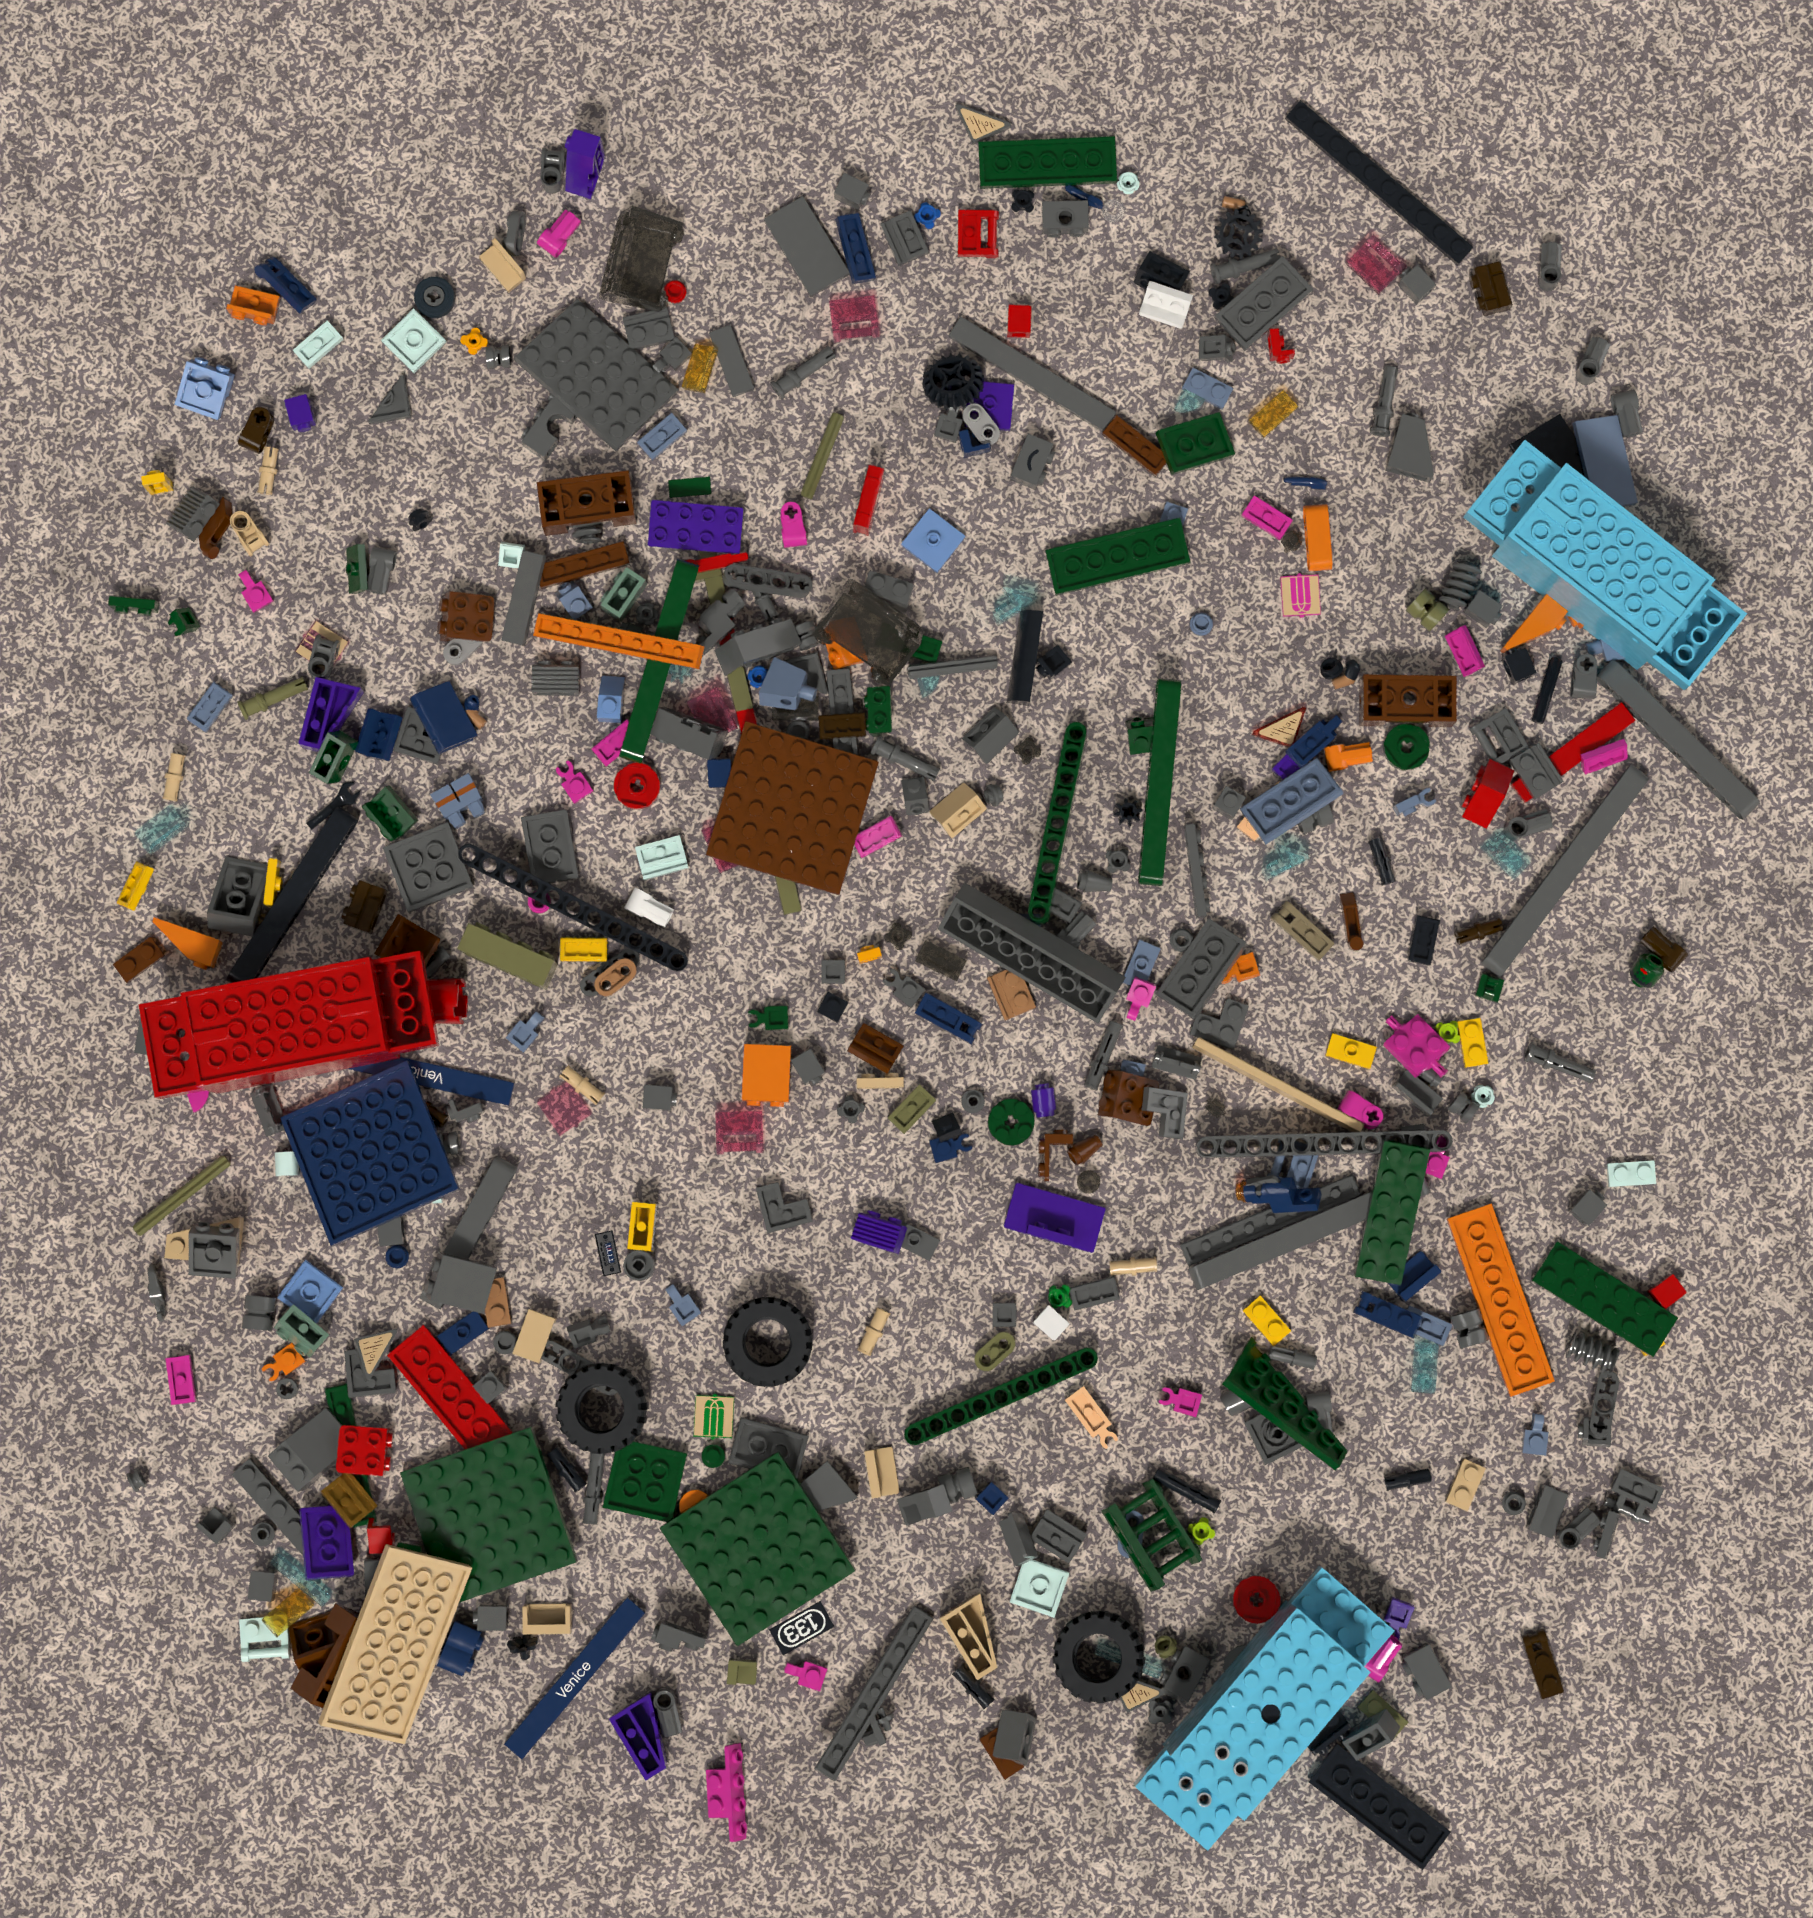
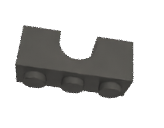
M552 394L548 398L549 403L545 409L541 408L534 418L536 421L531 428L528 426L521 436L523 447L545 462L559 444L558 439L548 431L550 424L556 419H563L573 424L577 419V416Z

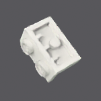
M1149 281L1139 315L1181 329L1193 295Z

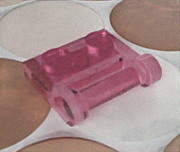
M1372 235L1346 262V265L1379 295L1404 271L1407 265L1403 261L1397 260L1378 242L1379 238L1376 235ZM1372 248L1393 270L1390 272L1368 250Z
M875 295L829 301L834 343L841 342L842 339L867 336L879 337ZM871 321V327L839 330V324Z
M762 1111L715 1112L717 1155H724V1152L743 1151L764 1153ZM756 1135V1142L724 1143L723 1136Z

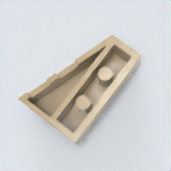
M238 1217L210 1224V1226L219 1227L220 1224L230 1223L234 1228H240L239 1265L244 1218ZM190 1229L167 1234L164 1258L189 1260Z
M978 1592L939 1617L977 1680L997 1668L981 1595Z

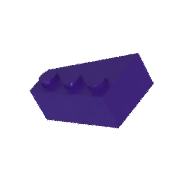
M574 129L573 134L568 135L565 143V148L567 149L565 191L592 199L605 160L601 137Z
M316 677L298 744L304 749L319 752L327 733L340 731L364 694V691L359 687Z
M649 1692L609 1718L645 1781L667 1767L652 1693Z

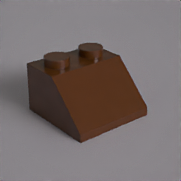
M331 1611L288 1626L293 1659L299 1671L303 1667L319 1673L339 1637L337 1633L324 1625Z

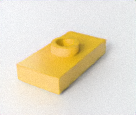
M273 858L268 859L263 902L267 907L273 906L277 899V892L281 891L283 878L279 877L281 861Z
M136 861L117 900V904L135 911L141 896L147 889V884L154 869Z
M560 938V961L607 962L608 939Z
M1332 1033L1325 1056L1370 1070L1377 1047Z

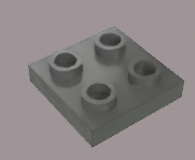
M1262 1414L1244 1422L1264 1465L1303 1447Z

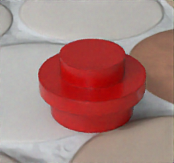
M673 280L665 285L664 296L668 302L676 304L685 299L687 291L682 282Z

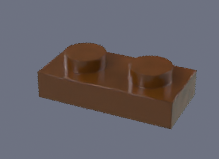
M149 937L116 961L113 966L124 981L129 983L165 957V955L153 938Z
M998 1727L979 1738L1004 1780L1023 1769L1024 1765L993 1756Z

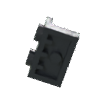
M1149 251L1137 272L1134 283L1147 290L1149 281L1180 291L1190 271Z
M1339 1710L1309 1744L1308 1748L1314 1756L1318 1753L1320 1756L1331 1748L1330 1744L1334 1740L1338 1739L1340 1741L1350 1733L1349 1729L1352 1726Z

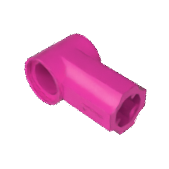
M564 210L552 227L547 228L540 235L537 245L557 258L565 249L567 240L579 227L581 221L570 211Z
M1391 1635L1365 1665V1668L1371 1672L1368 1676L1378 1683L1385 1676L1389 1669V1664L1402 1647V1643L1398 1638Z

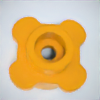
M472 328L469 334L463 335L460 339L461 344L466 345L471 355L477 354L478 351L488 345V340L482 337L478 328Z

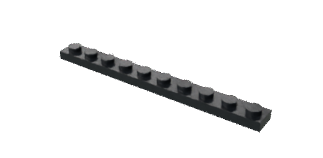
M1301 100L1285 117L1287 122L1458 266L1473 249L1471 244Z

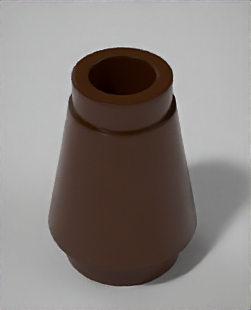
M1095 1134L1092 1137L1070 1145L1067 1154L1071 1161L1078 1166L1079 1164H1084L1103 1144Z

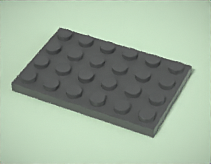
M578 299L520 351L514 359L515 362L615 451L619 450L661 410L679 390Z

